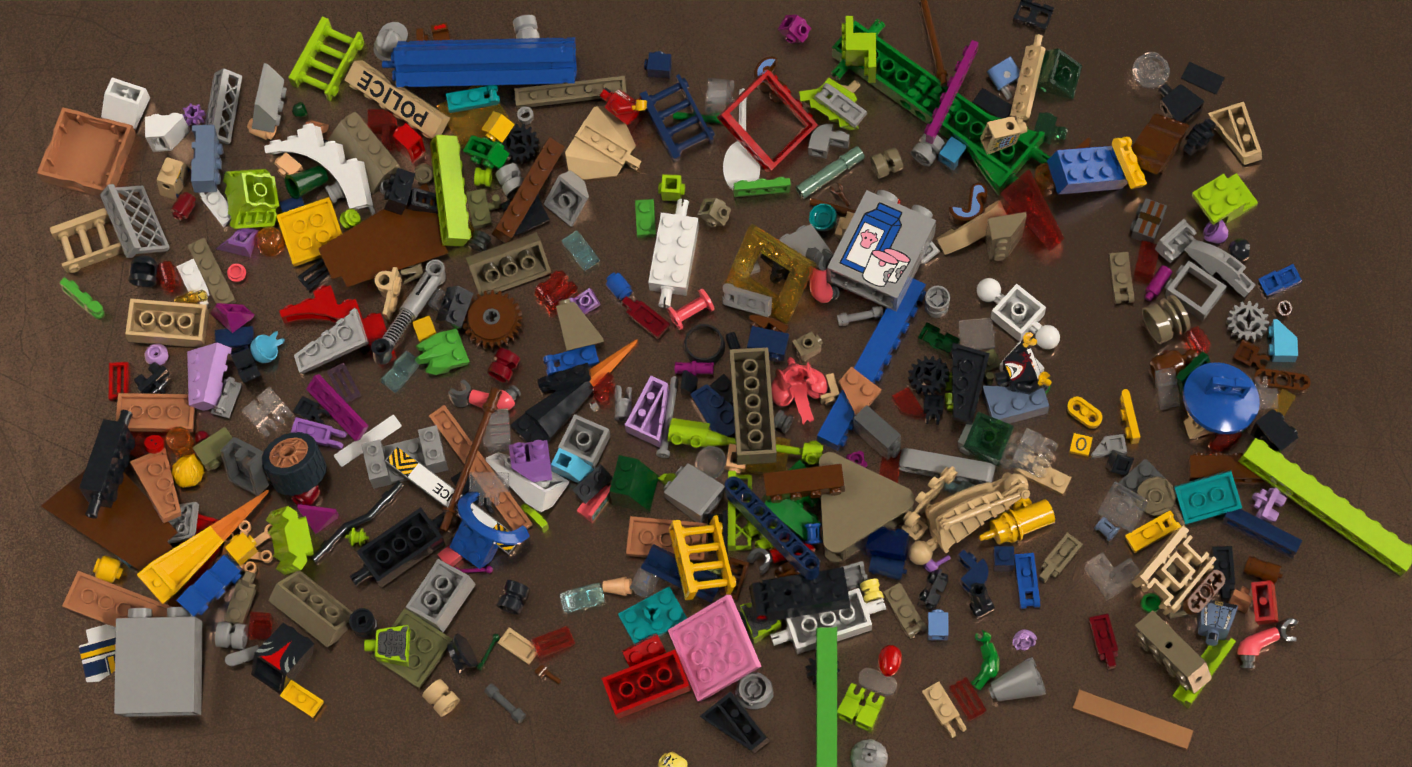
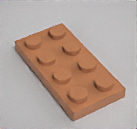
M118 393L116 421L119 419L121 410L132 412L133 416L128 426L130 431L193 432L195 408L189 406L188 394Z
M630 516L626 556L647 558L653 544L674 554L669 533V527L674 520ZM681 521V525L684 528L708 525V523ZM707 533L686 536L685 542L689 546L706 544ZM705 552L689 555L690 562L704 563Z

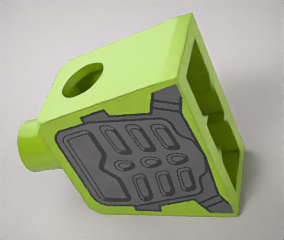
M752 604L740 605V611L746 618V625L754 644L781 629L780 620L768 621L762 624L756 623L753 617Z
M408 625L378 629L376 631V640L365 639L364 650L375 651V658L379 662L409 667L411 630Z

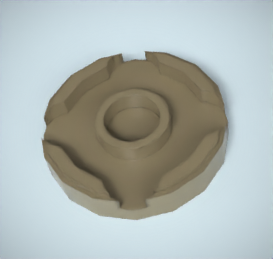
M1154 476L1145 479L1139 485L1136 497L1138 505L1144 512L1156 516L1162 515L1172 508L1176 494L1171 482L1163 477Z

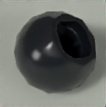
M1242 238L1233 240L1228 247V253L1240 262L1249 259L1250 243Z

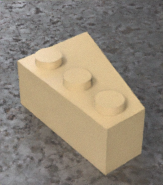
M1244 102L1208 113V118L1216 123L1215 130L1243 165L1262 160V151Z

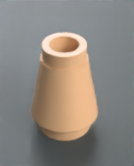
M621 577L603 581V592L627 596V594L632 593V579Z

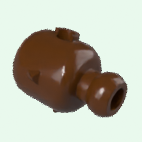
M1193 349L1187 350L1183 355L1177 350H1162L1151 359V372L1158 384L1171 385L1177 382L1176 376L1178 373L1185 369L1192 359L1198 355Z

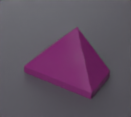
M301 504L297 506L300 514L303 517L306 516L307 523L315 534L338 519L339 516L337 510L332 508Z

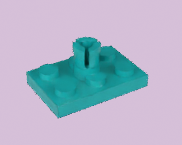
M670 586L618 613L634 644L655 633L660 637L668 633L670 628L687 619Z

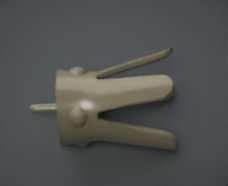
M421 263L409 266L412 268L401 270V275L415 274L406 279L403 284L421 278L426 268L422 269Z

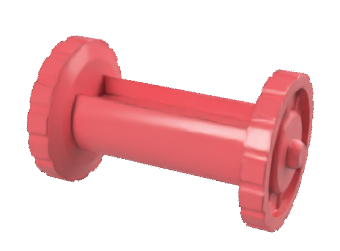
M704 289L698 290L699 298L676 311L671 306L667 308L672 322L679 330L683 329L682 321L704 308H707L710 312L715 310L710 297Z

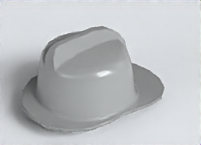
M390 22L381 28L374 43V53L378 59L391 61V52H393L394 47H397L398 41L407 40L408 32L406 27L399 22Z

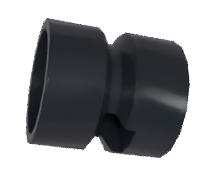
M506 580L503 587L504 595H500L496 606L507 613L520 615L524 606L522 601L527 599L530 588L522 583Z
M359 608L350 615L349 624L358 638L370 639L376 634L378 623L370 610Z

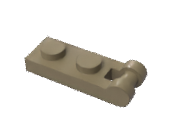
M1109 253L1114 303L1121 304L1122 301L1133 303L1135 299L1129 253ZM1126 290L1127 292L1126 294H1120V291Z
M901 583L883 591V595L909 639L915 637L916 633H922L927 630L925 623L920 618ZM915 621L916 625L910 627L909 623Z

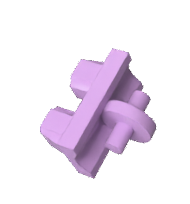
M1275 487L1269 488L1268 492L1262 489L1260 493H1254L1252 495V499L1256 501L1254 507L1259 509L1256 517L1271 523L1275 522L1279 512L1272 509V506L1275 504L1282 507L1287 497Z

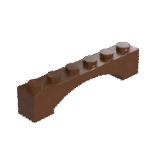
M550 137L547 139L491 235L504 243H508L512 239L565 146Z

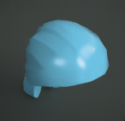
M278 331L273 332L270 336L259 335L253 339L250 345V352L256 361L269 363L277 357V346L285 341L283 338L276 339Z

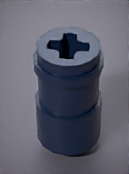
M872 555L869 573L901 581L902 575L907 574V569H904V561Z

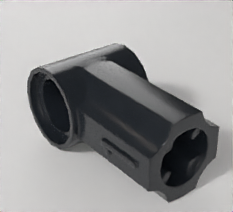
M976 582L972 584L969 590L971 598L969 606L974 616L978 619L994 611L995 607L984 583L979 584Z

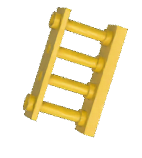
M718 515L713 516L709 523L710 525L684 528L680 520H674L669 527L685 600L694 599L698 590L725 586L726 594L731 595L736 587V579L731 573L722 536L723 525L719 522ZM712 533L714 543L689 546L685 542L686 536ZM716 551L718 561L693 564L689 559V555L692 553ZM721 569L723 579L701 582L694 580L693 574L696 571Z

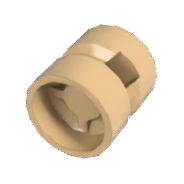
M438 679L424 691L422 697L430 705L434 704V710L443 717L457 706L460 699L453 691H448L449 687L442 679Z

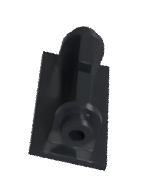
M600 464L572 490L576 493L575 496L586 504L613 477Z
M942 569L934 570L927 576L926 587L918 596V599H920L917 604L918 606L926 605L925 608L930 611L937 607L941 595L937 594L936 590L943 593L949 581L947 579L948 575L941 573Z

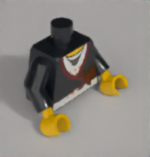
M1025 333L1023 336L1024 342H1021L1003 360V371L994 374L997 385L1008 382L1011 391L1025 394L1034 393L1042 388L1043 384L1045 386L1051 385L1052 381L1047 379L1050 377V374L1040 372L1031 348H1028L1029 345L1034 346L1037 344L1035 338L1030 340L1033 336L1032 333Z

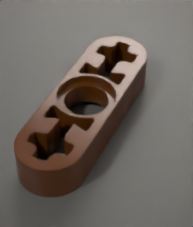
M1265 368L1258 369L1253 377L1254 384L1260 388L1295 393H1305L1311 384L1310 378L1305 374ZM1261 374L1267 378L1264 382H1261V378H1258ZM1272 375H1274L1273 384L1270 383ZM1283 376L1287 379V384L1279 385L1276 379ZM1291 378H1294L1293 382L1295 383H1293L1292 386H1289L1291 383ZM1299 380H1303V387H1299Z
M1219 570L1209 572L1183 601L1184 611L1189 615L1202 611L1225 584L1224 574ZM1215 576L1217 578L1216 583L1213 585L1209 584L1214 580ZM1201 587L1207 590V597L1201 595ZM1198 600V602H1196V604L1194 605V608H1192V602Z

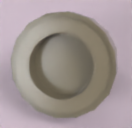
M419 164L414 170L415 179L418 182L427 183L432 179V167L428 164Z

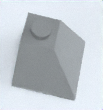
M571 170L559 175L544 202L547 208L571 227L589 198L585 181Z

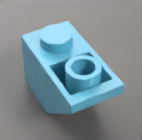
M1273 319L1271 326H1268V337H1271L1268 352L1269 355H1272V362H1296L1298 357L1297 337L1278 319Z
M561 448L558 449L551 463L552 472L578 484L594 470V468L578 456Z

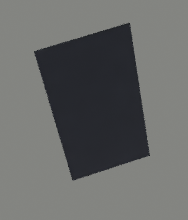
M1189 62L1181 79L1217 94L1225 77Z

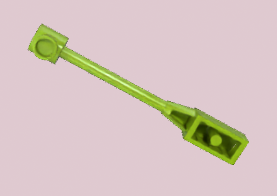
M676 418L671 420L668 442H672L675 445L686 444L692 445L695 448L726 446L729 444L736 445L735 438L709 430L710 423ZM814 440L808 443L804 442L803 448L776 444V452L801 455L802 462H807L811 465L819 464V459L823 455L824 445Z

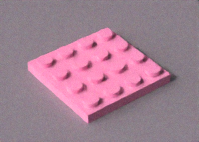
M731 595L722 597L668 630L697 701L707 699L761 667Z

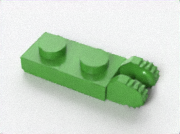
M64 277L60 281L62 291L96 319L103 318L105 314L103 306L98 301H92V297L87 292H81L79 286L73 280L69 281Z

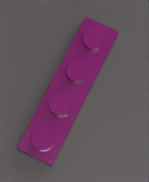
M320 374L315 375L306 390L355 441L360 440L369 426Z

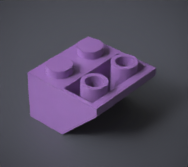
M535 440L528 443L517 442L509 445L512 469L532 482L552 480L547 440Z

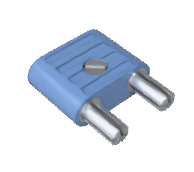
M1009 57L986 72L998 91L1001 90L1007 100L1012 98V94L1006 86L1015 81L1018 83L1020 69L1012 57Z

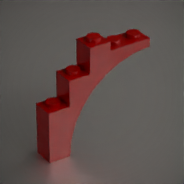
M331 285L318 287L317 290L313 291L315 296L313 299H304L299 304L287 305L282 310H279L284 324L308 319L336 323L341 318L344 319L350 314L352 309L356 308L359 312L369 342L367 345L370 349L372 343L377 339H381L387 332L381 312L378 314L371 313L366 318H363L356 299H347L338 305ZM394 350L392 351L391 361L397 359Z

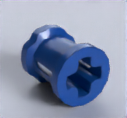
M822 523L804 524L805 528H807L805 544H822L823 540H821L820 532Z

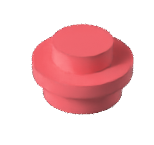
M232 264L227 270L228 278L233 282L242 281L246 277L245 267L241 264Z

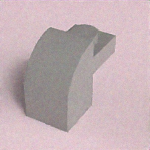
M833 124L821 125L811 135L808 155L827 159L830 145L848 149L850 135L843 131L834 132Z

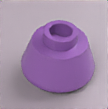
M1223 220L1214 225L1209 222L1204 229V239L1208 242L1219 244L1228 238V228Z

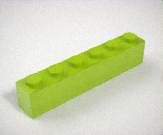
M436 135L430 142L442 245L464 246L471 238V230L468 228L469 213L466 211L467 196L464 194L465 180L462 177L461 171L463 164L459 155L460 144L458 143L457 136Z

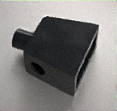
M1165 83L1158 90L1163 96L1160 102V109L1166 117L1186 123L1203 109L1205 101L1182 84L1172 90Z

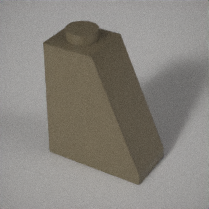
M570 299L559 301L556 309L567 351L604 342L603 337L575 302H570Z

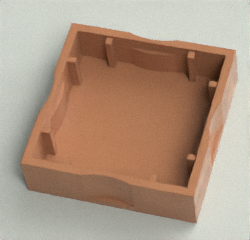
M62 107L53 130L51 143L44 153L37 174L42 182L100 197V194L107 185L114 184L117 187L135 140L136 132L132 125L110 119L96 118L87 113Z

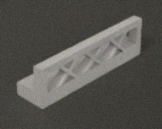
M223 68L215 72L213 76L205 125H215L219 142L228 145L231 142L242 75ZM229 77L236 79L233 88H231L228 82ZM228 92L232 98V103L229 105L225 99V95ZM225 109L229 114V120L226 122L222 116V111ZM222 126L226 131V137L218 135L219 128Z

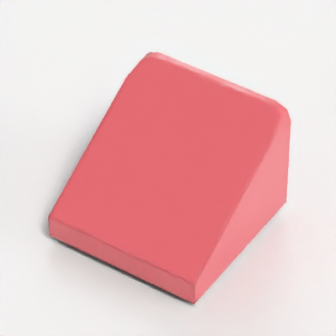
M448 545L437 555L443 562L453 567L464 557Z

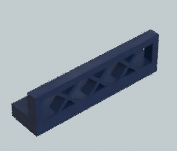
M1242 509L1231 512L1227 511L1222 522L1292 559L1303 541Z
M653 544L641 569L682 588L675 554ZM708 570L696 571L693 574L694 580H697V582L723 579ZM719 587L698 590L696 596L711 603Z

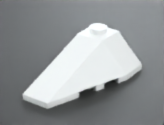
M497 452L486 457V462L522 500L540 512L553 507L569 484L568 480L552 471V480L532 482L511 468L510 456Z

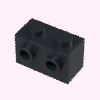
M397 168L395 174L391 173L388 182L391 185L390 190L387 189L384 200H386L385 210L400 215L403 214L409 199L415 173Z

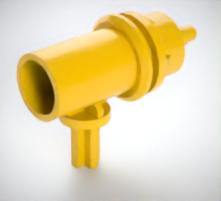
M1021 497V499L1013 504L1014 511L1008 509L1006 512L1000 513L997 518L990 520V530L979 535V539L983 541L994 538L997 544L1021 541L1025 534L1055 523L1053 509L1046 499L1032 504L1030 498L1023 499Z

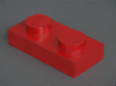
M655 633L621 652L628 666L631 667L657 657L666 651L658 634Z

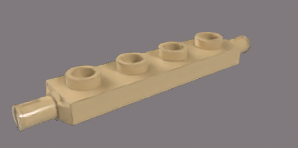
M1035 34L1034 44L1026 46L1010 113V116L1014 117L1017 123L1030 118L1045 48L1041 46L1043 36L1040 34Z

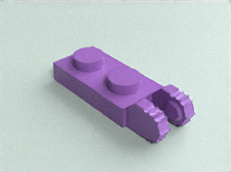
M297 417L291 432L307 433L315 439L317 444L341 449L343 444L339 441L330 440L331 434L340 438H345L347 435L346 432L334 429L332 426Z

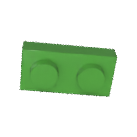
M654 199L635 200L637 238L656 237Z

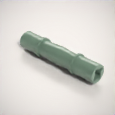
M855 146L845 154L840 155L839 159L830 163L815 175H810L809 178L795 187L800 197L805 199L818 189L820 190L821 186L836 178L846 169L850 170L852 166L865 158L862 150Z

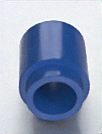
M614 272L606 278L607 282L605 285L617 299L622 301L626 296L629 297L632 294L631 285L620 273L615 274Z

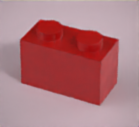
M407 123L399 126L394 131L393 138L397 150L412 164L426 152L422 137Z
M1271 580L1252 582L1255 622L1258 625L1279 623L1275 584Z

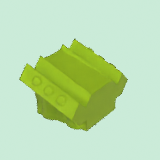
M828 78L817 89L799 91L801 102L821 112L830 121L839 124L841 128L848 131L859 129L858 125L854 128L814 99V96L823 90L822 87L825 83H828L850 100L856 102V95L839 83Z
M266 169L225 172L223 182L226 184L225 194L228 201V214L231 216L230 226L234 229L274 226L277 217L276 209L279 207L275 176H271L270 172Z
M289 506L271 511L265 521L273 525L268 534L271 535L273 542V557L280 561L276 570L284 575L301 571L307 562V556L314 554L306 516L298 518L297 511Z

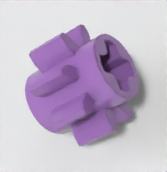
M190 103L187 108H183L185 112L183 116L188 126L191 124L198 125L201 122L204 123L202 116L206 114L204 110H201L199 104L195 106Z

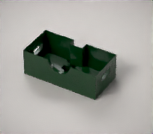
M926 322L917 338V342L951 359L952 353L949 354L952 350L951 345L952 343L960 344V339L948 332L943 335L940 333V328Z

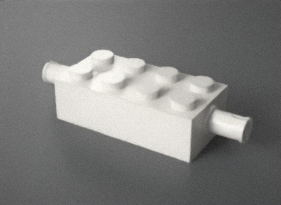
M682 199L677 200L675 214L661 213L648 284L650 291L661 292L658 306L664 308V303L666 305L665 308L671 306L672 294L687 296L699 230V220L696 217L686 216L689 201L685 199L683 203Z
M859 588L848 591L851 608L786 618V630L770 634L773 646L791 641L796 653L801 654L816 649L817 628L837 627V641L871 631L870 614L886 610L885 603H883L884 600L880 598L866 603Z

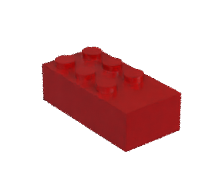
M676 649L601 678L617 719L691 691Z

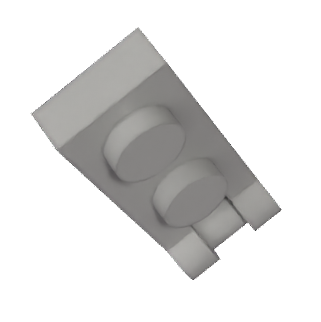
M825 83L822 87L823 90L814 96V99L819 104H823L854 128L867 115L866 110L828 83Z
M730 283L723 285L724 296L722 297V304L765 317L771 315L772 297L737 288Z

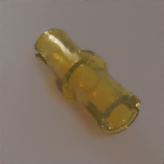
M205 290L189 291L185 295L177 296L175 302L197 304L206 301L208 295Z

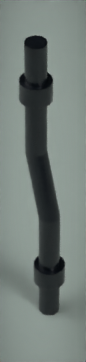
M398 481L389 491L386 490L381 495L382 498L367 514L344 523L328 540H324L311 559L317 563L326 552L329 553L334 548L333 545L349 529L372 520L387 503L390 504L395 499L394 496L404 485Z

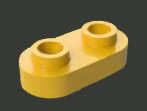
M1073 397L1068 401L1067 411L1072 417L1091 429L1100 426L1102 413L1081 397ZM1079 406L1080 410L1076 411L1073 407ZM1094 417L1096 421L1091 422L1089 418Z

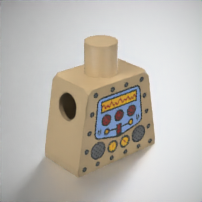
M1014 117L987 122L980 137L987 155L1016 144L1020 134L1027 132V126L1025 122L1017 123Z

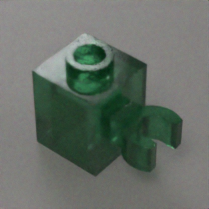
M1039 112L1034 131L1045 132L1044 143L1050 144L1053 136L1065 140L1068 128L1056 126L1058 117L1048 112Z

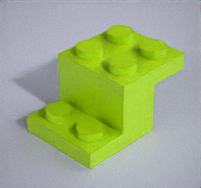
M846 16V23H842V59H846V66H864V76H868V83H876V33H853V16Z
M1237 173L1229 178L1222 174L1192 192V197L1213 225L1222 219L1227 224L1258 205V201Z

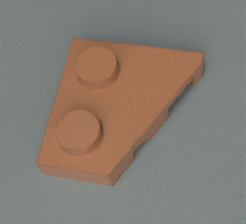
M850 367L839 380V384L855 416L866 405L870 406L882 390L853 367Z

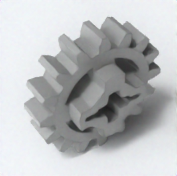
M1248 301L1247 305L1240 302L1239 307L1234 305L1233 311H1229V317L1226 320V323H1229L1227 329L1233 330L1231 336L1237 335L1238 341L1241 338H1244L1246 341L1251 339L1252 342H1255L1256 337L1261 339L1262 333L1266 334V327L1269 325V321L1266 320L1268 314H1263L1264 308L1258 309V303L1251 306V301ZM1247 316H1248V320H1249V323H1250V324H1249V327H1248V324H1247V321H1246Z

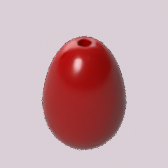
M887 645L879 653L878 664L884 676H893L901 665L902 654L898 647Z

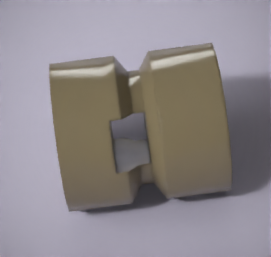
M895 147L885 150L884 154L878 153L870 156L872 168L878 179L889 175L890 171L895 173L904 168L899 152Z

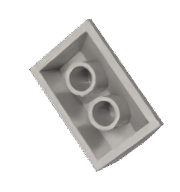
M266 63L263 64L255 100L252 129L274 133L275 126L280 124L281 115H278V112L283 110L284 101H281V98L285 99L287 88L284 87V79Z
M438 559L406 605V608L431 626L444 632L476 584L469 575Z

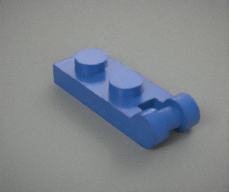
M594 344L543 357L544 364L548 368L546 370L547 376L588 363L589 366L599 364ZM560 362L561 366L555 367L554 363Z
M1034 553L1014 554L1020 609H1026L1027 606L1038 608L1040 607V597ZM1032 593L1033 598L1026 599L1025 594Z

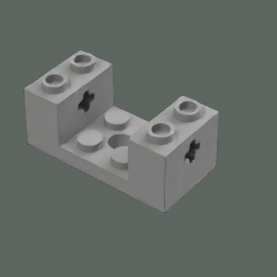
M437 425L419 429L418 438L386 446L382 445L380 439L361 444L369 480L373 489L395 484L398 481L409 480L385 462L396 446L400 447L434 474L447 471L448 466Z

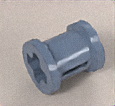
M1104 516L1094 529L1096 531L1099 530L1105 535L1107 541H1111L1120 528L1115 527L1107 520L1108 517Z

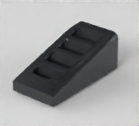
M412 188L407 202V209L438 214L436 193Z

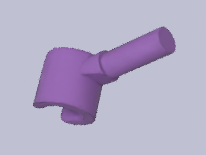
M947 555L936 563L931 559L923 566L928 572H932L941 564L950 560L951 557Z

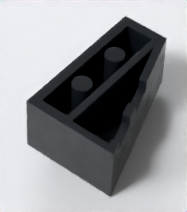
M731 691L699 716L754 753L770 741Z

